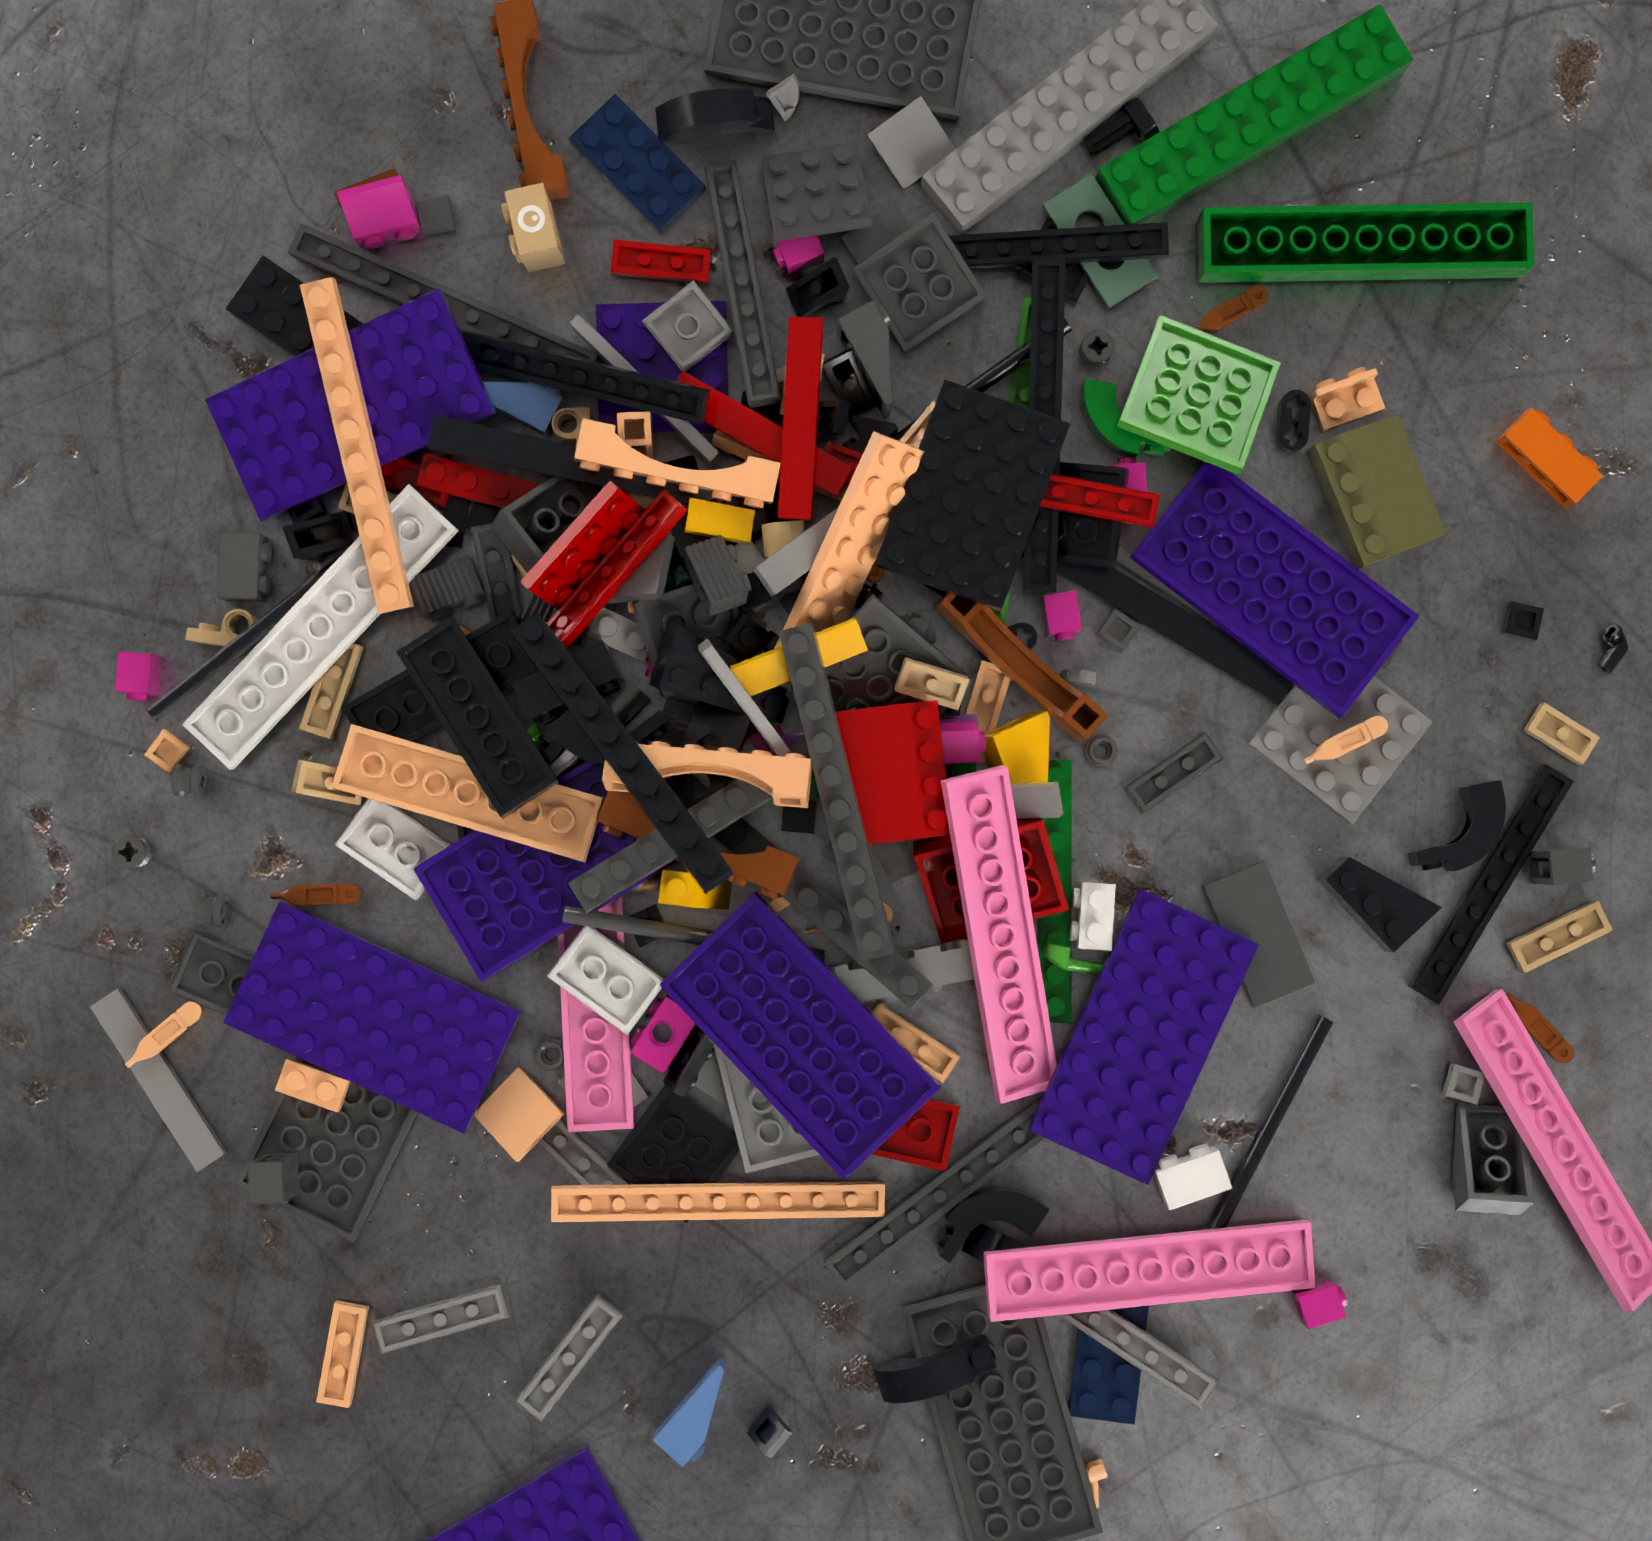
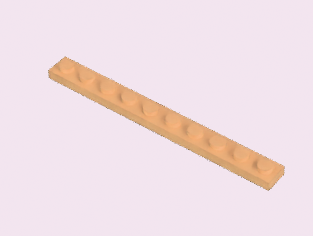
M329 277L302 284L300 289L378 614L414 607L336 279Z
M883 1181L562 1185L551 1187V1222L885 1217V1183Z

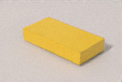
M689 498L684 533L710 538L722 535L725 541L749 545L755 510Z

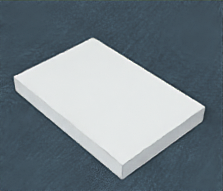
M368 798L335 844V846L415 901L420 898L425 888L413 868L452 845L400 808Z
M584 926L547 976L626 1035L630 1033L662 989L659 984L664 980L662 976L595 927Z

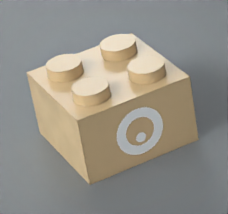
M543 182L504 191L506 203H502L501 207L510 232H514L513 235L508 237L517 263H523L528 273L565 265L552 203Z

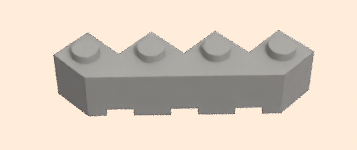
M967 937L951 942L897 952L934 984L926 994L944 991V985L970 980L971 985H975ZM856 961L827 966L861 1002L879 999V1004L899 1000Z

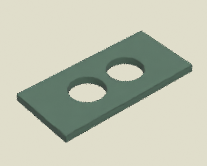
M1092 173L1042 204L1043 209L1056 229L1076 228V219L1085 212L1098 214L1102 218L1104 226L1125 225ZM1148 259L1124 260L1123 264L1114 270L1104 269L1098 262L1079 263L1108 309L1158 278Z

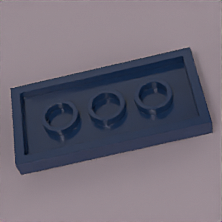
M616 94L606 101L569 137L570 143L659 233L706 189L705 184L662 140L658 139V136Z
M1149 1305L1113 1309L1146 1331ZM1080 1329L1077 1332L1068 1405L1070 1416L1135 1425L1141 1370Z

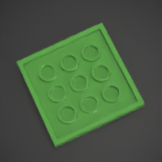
M1159 315L1117 427L1240 475L1244 469L1281 362Z

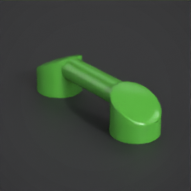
M1045 943L1043 949L1045 958L1060 969L1096 976L1099 975L1108 954L1104 953L1103 963L1069 958L1070 947Z

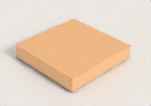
M517 1067L476 1110L474 1117L515 1161L519 1162L565 1113L523 1068Z

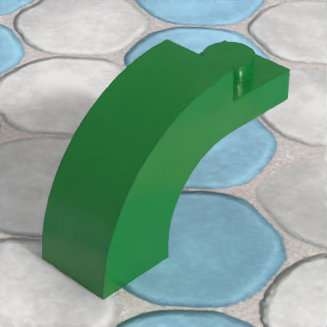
M1089 379L1083 381L1080 391L1082 413L1088 428L1103 446L1125 458H1136L1139 455L1140 448H1145L1144 452L1157 456L1164 455V452H1169L1172 449L1117 427L1121 416L1116 402L1117 384Z

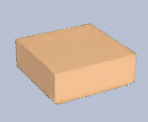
M162 729L144 756L169 774H172L175 764H182L192 750V747L167 729Z

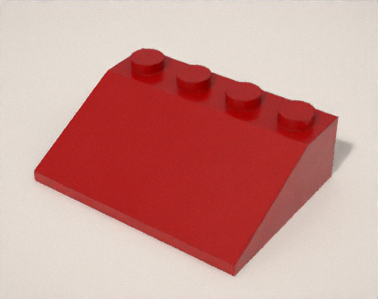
M938 700L836 712L868 844L950 835L941 780L946 779Z
M1044 818L1016 819L1033 920L1069 910ZM950 835L914 841V859L941 943L966 938L967 932Z

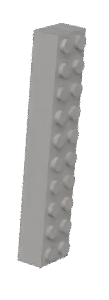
M1144 0L922 175L920 188L958 235L966 234L1084 140L1083 138L1118 114L1124 105L1138 98L1209 42L1218 24L1198 0Z

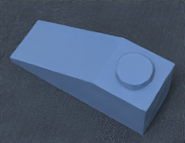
M483 382L496 412L547 438L550 437L553 431L552 417L558 410L566 406L565 400L560 396L562 392L559 389L540 386L531 382Z
M721 1357L654 1433L653 1441L681 1467L688 1460L695 1462L706 1448L703 1443L706 1439L726 1363Z

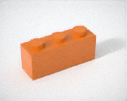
M1531 407L1522 413L1495 442L1566 509L1576 504L1603 475L1597 470L1598 466L1591 458L1582 456L1574 448V442L1567 435L1558 433L1550 425L1551 421L1547 415Z

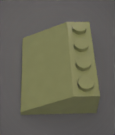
M1398 415L1336 435L1314 444L1306 451L1350 561L1356 568L1362 569L1447 535Z

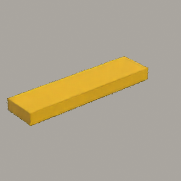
M856 618L816 633L824 667L868 651ZM782 646L730 666L731 671L750 696L791 681Z

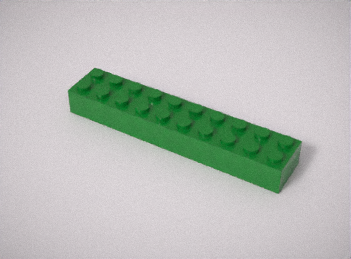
M1381 4L1099 167L1095 179L1125 225L1146 224L1400 76L1414 59Z
M1533 203L1203 207L1197 218L1198 283L1522 278L1534 268Z

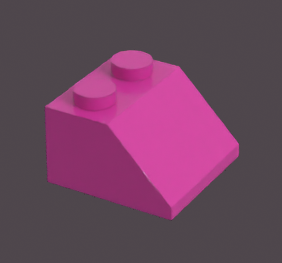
M401 175L337 191L338 199L353 239L360 248L376 249L383 246L386 241L393 239L406 241L414 238L416 233L422 232L413 193Z

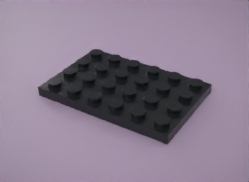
M944 379L919 449L925 453L922 455L917 471L905 483V496L896 507L875 566L1002 611L1070 423Z

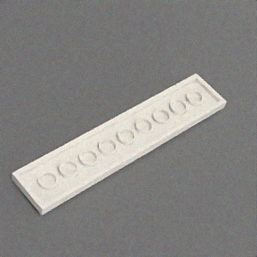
M410 484L390 503L408 584L459 531ZM360 536L182 724L229 770H234L380 615L378 614Z

